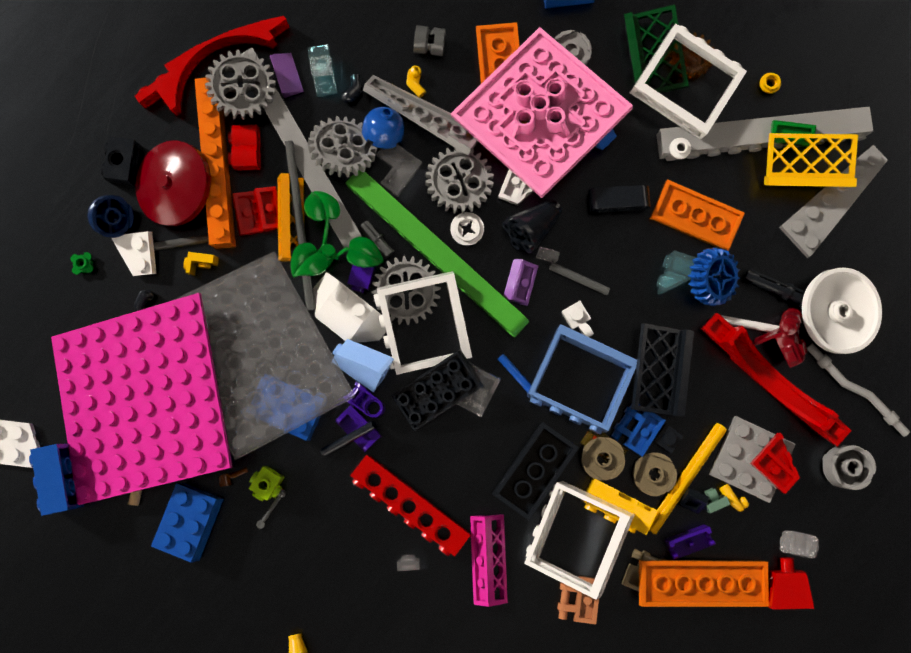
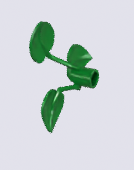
M311 192L305 200L304 210L312 220H325L323 243L318 250L311 243L299 244L294 249L291 257L292 276L319 275L332 265L334 259L338 260L345 252H348L346 256L347 261L357 267H375L382 264L383 257L378 247L368 238H353L349 243V247H345L338 253H336L332 245L327 244L329 219H337L339 217L340 206L334 197L325 192Z

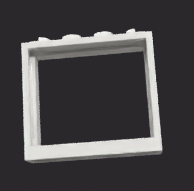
M675 24L650 60L630 94L698 139H702L708 134L747 71L742 68L740 63L725 57L722 51L707 45L704 39L689 33L686 27ZM673 39L682 43L733 78L705 123L645 84Z
M453 271L377 288L378 294H374L376 307L381 306L382 315H378L381 328H386L387 336H383L386 349L390 348L391 357L394 361L390 368L395 369L396 375L433 367L452 354L401 365L385 295L446 282L461 351L467 359L472 358Z
M560 481L554 484L549 492L551 498L548 505L545 504L542 509L541 516L543 518L540 525L538 524L534 529L533 536L535 538L532 545L530 544L526 549L527 558L524 564L597 600L604 592L635 514L564 481ZM565 492L620 517L593 584L539 558Z

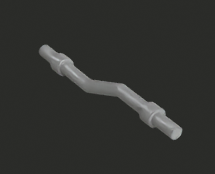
M813 343L807 346V350L817 360L816 363L822 369L825 368L843 388L868 399L884 416L883 419L889 425H893L903 437L910 433V430L899 420L900 417L894 411H890L873 392L847 380L831 363L832 360L828 355H824Z

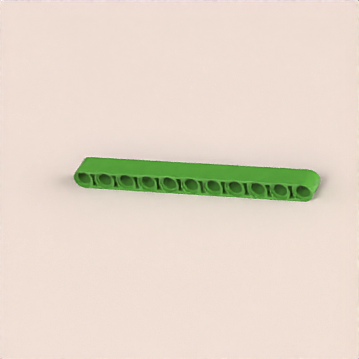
M358 170V176L353 174L345 184L442 273L453 271L457 287L510 335L516 337L529 323V320L366 172L363 173Z

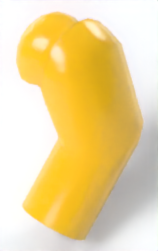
M414 65L408 70L406 84L417 97L421 98L426 93V90L419 84L422 71L419 66Z

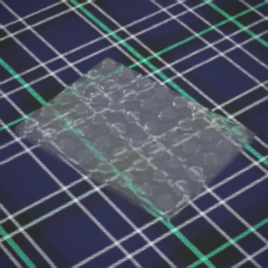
M275 252L267 254L176 298L179 299L201 293L228 445L235 460L355 397L354 392Z

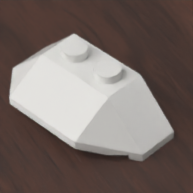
M326 272L314 286L315 317L343 340L349 339L362 343L380 341L384 336L386 328H381L378 316L381 314L339 280Z

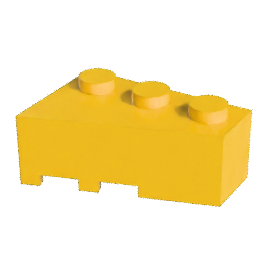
M594 478L591 479L586 489V492L635 514L628 531L635 534L636 530L647 535L658 510ZM581 499L582 502L586 503L584 508L595 514L597 510L605 513L603 518L613 523H616L617 520L619 521V516Z

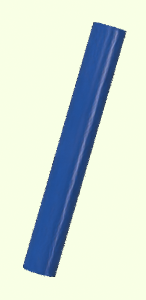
M502 354L498 358L499 362L528 393L531 387L530 382L505 354Z

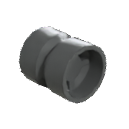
M416 25L414 53L426 54L427 51H430L431 55L443 56L446 29L434 27L430 30L428 26ZM430 38L434 39V44H429Z

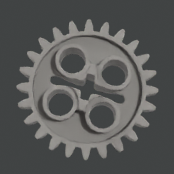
M237 50L234 56L228 51L227 58L221 54V62L213 60L215 68L208 67L211 74L205 76L206 80L209 81L205 83V87L209 89L207 96L213 97L211 104L215 105L218 103V112L224 108L225 116L232 112L233 119H236L237 115L241 114V118L244 120L245 114H249L253 118L254 111L261 115V107L268 109L266 101L272 103L273 98L270 95H275V89L271 87L276 86L274 80H271L274 78V73L269 72L270 65L263 66V58L257 61L256 53L249 57L247 50L244 55H240V51ZM248 71L256 73L254 77H248L245 74ZM226 72L234 73L232 78H226L223 75ZM239 82H243V87H238ZM254 91L258 95L255 98H250L247 96V93ZM228 92L236 94L232 99L225 97Z
M336 116L335 121L328 118L327 123L321 120L320 126L315 125L314 131L310 132V138H308V153H311V160L316 159V166L322 164V171L330 169L329 175H332L334 171L337 172L338 177L342 173L349 177L350 172L358 176V170L364 173L366 167L370 168L371 163L375 161L377 147L373 146V142L369 139L367 141L362 135L363 123L361 122L357 125L355 124V119L348 122L347 117H344L343 121H340L338 116Z
M455 147L454 152L446 148V155L439 152V159L432 158L434 165L428 164L430 172H426L428 180L425 183L426 186H429L427 193L433 194L432 201L439 200L438 207L445 204V211L452 207L454 214L457 212V209H461L462 214H464L465 208L468 207L473 212V205L480 208V200L486 202V195H491L492 190L489 188L493 187L494 182L490 180L493 179L494 174L489 172L492 167L485 166L487 159L480 160L481 153H478L476 156L473 155L474 149L469 155H466L465 153L457 152ZM452 164H455L457 168V174L459 179L463 180V189L468 194L467 196H464L462 186L459 179L456 180V171L454 170ZM466 164L470 166V169L463 170L460 166ZM447 171L451 175L449 177H443L441 173ZM476 183L478 187L473 189L468 184ZM450 190H456L459 192V194L456 196H452L448 192Z
M403 256L402 262H399L395 257V264L392 265L387 261V269L380 267L383 274H375L379 282H372V285L377 288L389 286V278L392 275H398L402 283L404 282V272H407L408 281H410V277L413 274H419L424 278L433 276L435 271L428 272L427 270L430 265L428 264L423 267L422 259L418 263H414V256H412L410 262L407 261L405 256ZM434 284L412 289V292H409L408 310L405 309L403 292L385 295L388 311L391 315V322L395 317L398 318L399 325L403 319L406 320L407 325L410 324V319H413L417 324L419 316L425 320V312L433 313L430 306L437 307L433 300L440 299V296L435 294V292L441 290V287H437ZM377 290L371 291L372 294H378ZM414 295L423 297L424 302L421 306L417 307L412 304L411 299ZM394 296H399L402 299V305L398 308L390 305V300Z

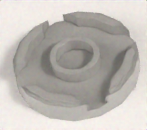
M567 30L555 37L559 44L584 65H587L591 58L592 47L586 35L581 32H575V30Z

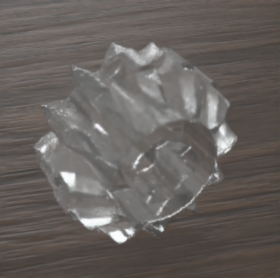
M787 530L782 532L779 544L780 550L783 553L813 559L819 550V539L813 535Z

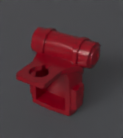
M795 308L787 309L783 312L779 328L756 337L754 340V345L756 346L775 338L790 368L802 363L808 353L806 342L804 339L799 338L797 332L802 318L801 311Z

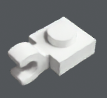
M581 301L576 302L561 312L572 330L578 327L581 334L587 337L593 336L592 329L586 323L591 317Z

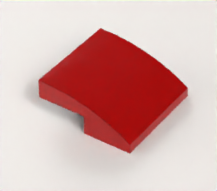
M276 186L255 188L254 191L232 194L239 236L278 229V195Z

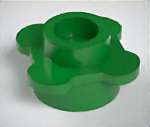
M85 252L83 255L73 254L70 258L73 262L72 272L76 275L91 273L93 271L92 255L88 252Z

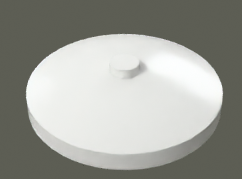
M835 268L820 273L808 285L802 301V318L809 336L819 347L835 354H848L864 349L873 341L881 325L882 305L875 286L864 274L850 268Z

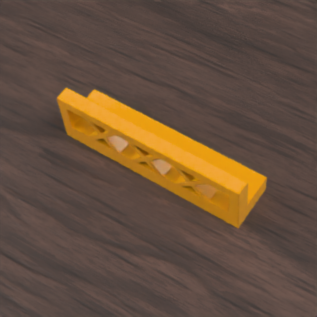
M281 173L277 178L278 261L291 262L290 245L294 243L298 246V242L296 241L297 236L293 238L290 235V224L292 222L295 224V218L290 214L292 195L290 194L289 173ZM298 178L304 220V178Z

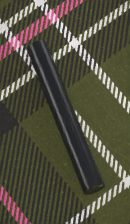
M370 421L321 449L322 455L327 456L377 428L376 423Z

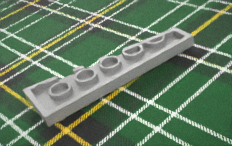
M375 75L365 83L363 91L452 145L457 152L469 155L477 144L478 140L451 117V113Z
M872 145L856 159V187L825 186L779 228L806 258L810 257L888 161L887 158ZM849 166L841 173L849 174Z

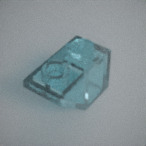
M329 44L308 48V59L317 97L338 93Z
M675 250L670 255H666L663 262V267H665L664 274L659 276L656 287H659L657 293L662 295L691 280L687 275L691 274L689 267L694 265L692 259L696 257Z

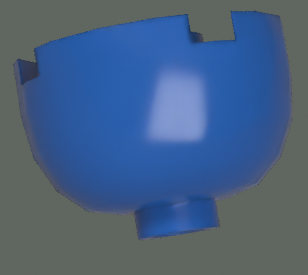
M376 107L365 116L362 135L366 141L368 139L372 141L375 147L383 149L394 148L403 139L404 121L397 111L389 107Z

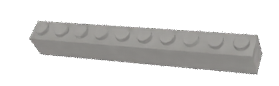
M870 107L719 122L714 123L708 134L702 139H698L682 127L663 128L656 135L659 159L666 158V161L677 160L669 151L671 142L676 138H685L690 142L691 152L687 159L697 158L702 154H708L709 157L720 155L721 152L737 154L741 150H749V152L761 151L762 148H768V138L773 120L816 125L815 134H858V141L866 139V136L873 132ZM822 138V139H821L819 142H817L815 145L824 144L825 141H828V140L825 139V138ZM774 143L776 150L786 146L785 144ZM677 145L679 151H684L682 145Z

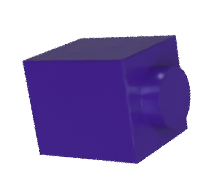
M352 265L347 282L349 287H352L351 290L364 294V291L370 292L376 266L357 267Z

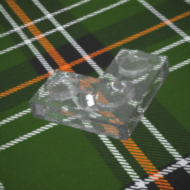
M398 144L394 148H380L376 154L380 160L392 167L380 183L381 186L399 197L422 166V161Z

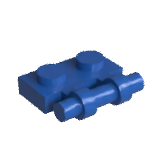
M631 403L630 407H626L624 410L625 415L621 421L614 426L615 430L611 437L618 441L623 434L627 437L623 445L643 457L666 420L651 412H643L641 415L637 410H631ZM633 418L638 422L633 430L630 431L627 429V426Z

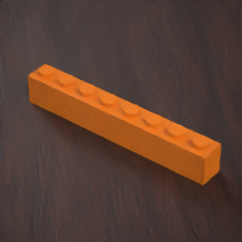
M206 78L195 79L201 153L206 158L211 173V188L206 202L209 245L214 249L236 247L224 108L219 112L217 111L218 103L212 105L211 99L213 97L207 96L209 89H206L205 83L209 81Z

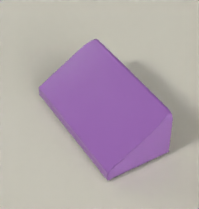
M292 54L270 55L283 97L287 98L304 92Z
M514 259L503 297L510 302L528 306L538 265L523 259Z

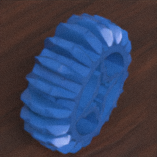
M720 248L706 249L701 253H697V258L692 259L694 265L689 267L691 274L687 275L691 278L688 285L692 286L691 293L695 294V299L709 306L722 305L726 301H730L731 296L736 294L735 288L739 287L737 284L738 279H740L738 272L741 270L736 268L738 261L734 260V255Z

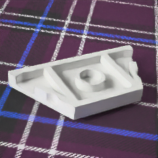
M0 420V464L32 468L29 462L30 449L40 447L39 441L35 437L36 432L32 423Z

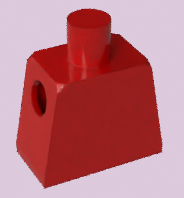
M781 557V570H770L768 575L769 608L814 609L807 573L801 570H794V558Z

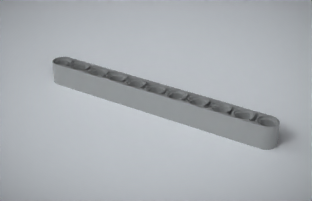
M253 47L247 50L249 57L256 53ZM248 71L245 75L248 77H254L256 73L253 71ZM275 86L271 87L275 89V95H270L273 101L272 103L266 101L268 109L264 110L284 145L285 141H293L296 166L311 192H325L337 200L340 206V215L337 219H329V223L344 248L349 247V243L353 238L362 236L326 173L322 171L321 165L316 166V159L311 160V153H308V142Z

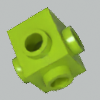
M263 466L260 472L256 471L249 481L251 483L249 489L253 491L252 496L260 501L264 499L270 500L272 497L276 498L282 489L280 484L285 477L269 466Z

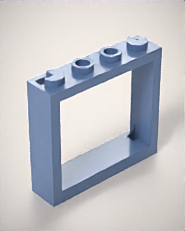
M560 324L526 397L530 398V402L541 407L543 404L549 407V411L561 416L564 414L570 417L569 420L575 424L581 425L583 423L590 426L589 430L594 433H606L612 425L635 372L637 359ZM560 339L625 369L602 423L536 392Z

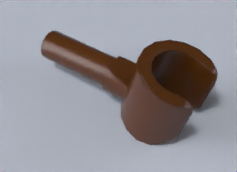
M247 467L236 472L220 475L219 486L231 485V478L247 473Z

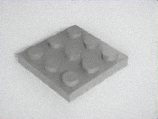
M734 416L708 475L770 503L776 487L750 463L776 434ZM783 439L787 451L792 454L796 444Z

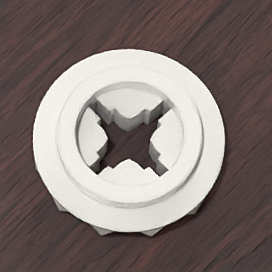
M471 212L457 215L450 227L452 238L458 244L465 246L476 244L484 233V224L481 218ZM472 222L471 230L473 233L468 232L463 237L464 229L461 226H468Z

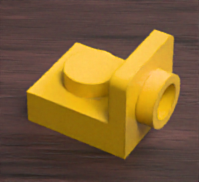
M188 252V257H185L183 267L186 270V274L195 276L197 264L200 268L211 269V265L218 266L219 258L211 254Z

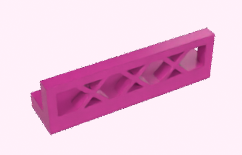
M504 515L470 516L474 605L490 607L508 603ZM492 520H497L495 532L492 531ZM495 542L498 545V551L496 554L493 553V545L495 544ZM497 565L499 567V573L495 577L494 567ZM497 587L500 590V599H495L494 591Z

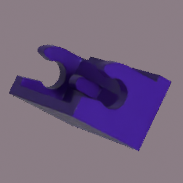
M352 405L335 421L347 434L369 423ZM374 429L354 440V442L366 452L382 435Z
M701 525L664 539L671 560L715 545L716 543L710 535L712 533L710 526Z

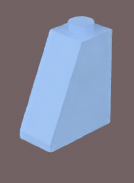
M349 339L343 345L339 343L332 353L334 355L332 364L373 393L386 377L394 361L392 357Z

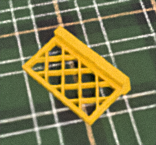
M769 133L764 185L856 187L855 168L858 134ZM774 138H783L788 145L781 152H778L774 148ZM800 138H804L810 144L802 153L793 145ZM809 138L817 139L814 142H812ZM822 138L827 139L831 144L824 153L815 145ZM843 139H851V148L844 153L837 145ZM791 147L798 156L791 163H788L782 154ZM811 148L820 155L812 164L803 156ZM833 148L841 155L834 164L826 157ZM780 158L786 167L781 172H772L773 162ZM801 158L808 167L802 173H797L792 165ZM823 158L830 167L824 173H819L813 166ZM843 159L849 163V174L840 173L836 168ZM790 169L793 173H787L786 171Z

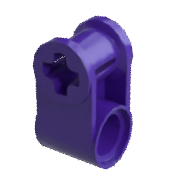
M355 382L353 390L343 399L371 418L381 417L385 412L384 403L361 384ZM374 402L380 406L377 414H371L369 411L370 405Z

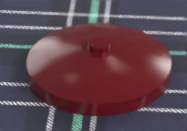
M176 140L166 141L154 147L143 159L136 178V196L142 211L152 221L166 226H180L193 220L204 208L211 188L210 168L204 155L196 147Z

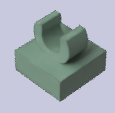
M715 488L704 491L705 495L709 497L708 504L704 507L705 512L713 513L730 505L727 496H719Z

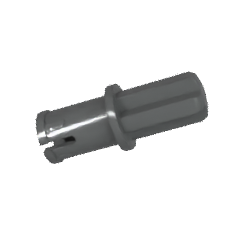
M365 221L360 225L359 230L366 238L376 244L383 259H387L395 252L383 239L384 235L379 234L369 221Z

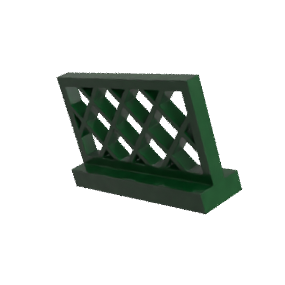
M675 5L637 14L632 12L624 14L635 84L645 70L647 60L650 56H654V50L659 43L663 42L662 39L672 29L671 26L673 24L678 25ZM672 12L673 19L668 26L659 21L662 14ZM649 18L653 21L647 31L639 26V19ZM656 23L665 28L659 38L650 33ZM647 36L656 41L651 50L646 49L642 44ZM677 40L672 45H669L668 51L660 59V62L645 82L649 86V82L654 76L662 80L663 83L660 87L654 89L660 94L689 87L682 43ZM671 51L678 54L680 58L675 66L666 61ZM662 64L672 69L666 78L656 73ZM676 71L683 75L684 82L673 84L669 79Z

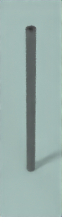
M285 141L299 245L306 243L295 150L293 141ZM302 276L306 311L315 310L311 276Z

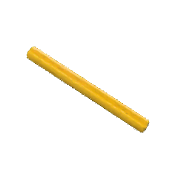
M719 423L714 425L676 481L672 490L669 491L658 507V513L649 529L653 534L658 533L726 433L727 429Z

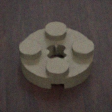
M597 437L590 440L584 446L581 453V464L585 472L594 479L609 480L616 478L625 466L623 448L612 438ZM606 453L608 455L606 458L609 461L607 464L602 463L600 465L597 457L599 454L603 455Z
M652 452L644 454L643 457H640L635 462L632 471L634 484L641 492L650 496H660L669 492L677 480V471L672 460L661 453ZM653 468H657V473L660 474L659 479L655 478L656 480H652L651 475H649L650 470L653 471Z

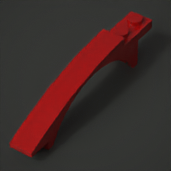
M280 16L265 19L227 31L194 46L166 63L164 66L169 72L159 75L155 82L149 86L142 87L135 95V98L145 109L162 98L177 117L181 114L182 94L187 79L194 68L205 57L220 48L241 43L258 44L273 49L277 46L274 40L275 37L289 28L286 18Z
M715 313L701 328L752 379L834 446L838 447L852 431L838 418L839 415L835 411L815 401L781 375L757 350L743 326L733 327L719 313Z

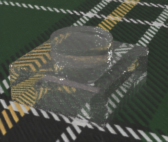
M403 555L402 559L397 561V571L420 570V558H415V555Z

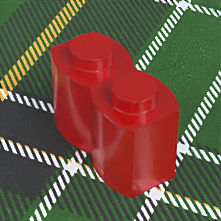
M232 125L231 132H228V142L232 144L231 152H228L229 165H232L235 171L260 170V128L258 125Z

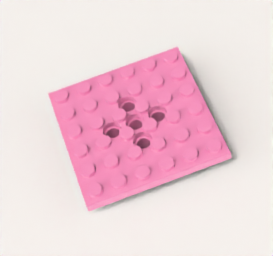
M539 27L451 113V117L537 195L543 198L633 109V105ZM560 119V121L556 123L551 121ZM522 121H525V122L530 121V122L527 123V124H522V123H520V122H522Z

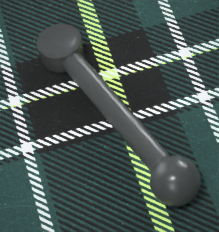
M281 489L262 520L257 521L256 526L259 529L265 527V521L280 499L286 496L285 490Z

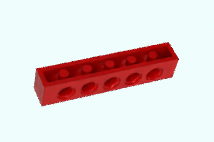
M369 454L363 458L350 475L354 478L352 482L361 489L365 487L371 491L369 495L379 503L381 500L384 501L391 513L395 516L398 514L402 515L405 518L404 523L412 529H415V527L423 532L421 536L431 543L434 540L440 545L438 549L445 555L449 556L452 554L455 557L471 536L470 532ZM371 474H378L380 476L381 482L378 486L370 483L369 478ZM389 487H394L398 490L397 498L390 499L387 496L386 491ZM410 500L415 503L416 508L413 512L405 511L403 507L405 501ZM424 514L431 515L433 518L432 524L423 525L420 520L421 516ZM442 527L450 530V536L446 539L438 536V530Z

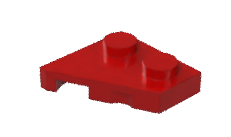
M777 433L750 464L778 490L786 494L800 476L796 467L793 466V459L790 452L786 449L783 435Z

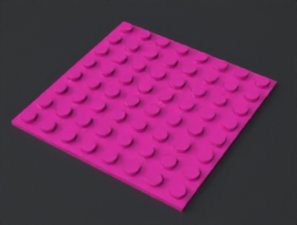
M201 293L192 294L51 337L78 505L232 468Z

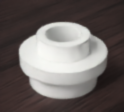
M685 138L674 139L669 146L670 154L676 159L686 158L691 152L690 142ZM677 145H682L684 151H679Z

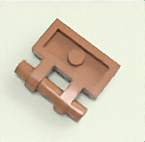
M578 576L591 584L594 583L595 578ZM560 582V590L562 592L561 600L558 602L557 607L559 610L558 618L567 620L568 612H574V622L596 624L599 598L596 600ZM570 592H577L575 604L569 603Z

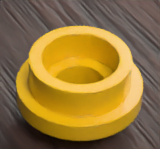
M766 73L760 79V88L767 94H773L781 87V79L775 73ZM767 81L772 82L773 86H768Z

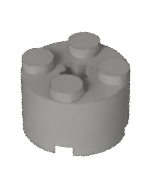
M839 445L834 447L822 459L823 472L826 479L833 486L850 490L863 489L871 483L873 474L876 472V463L871 453L855 445Z

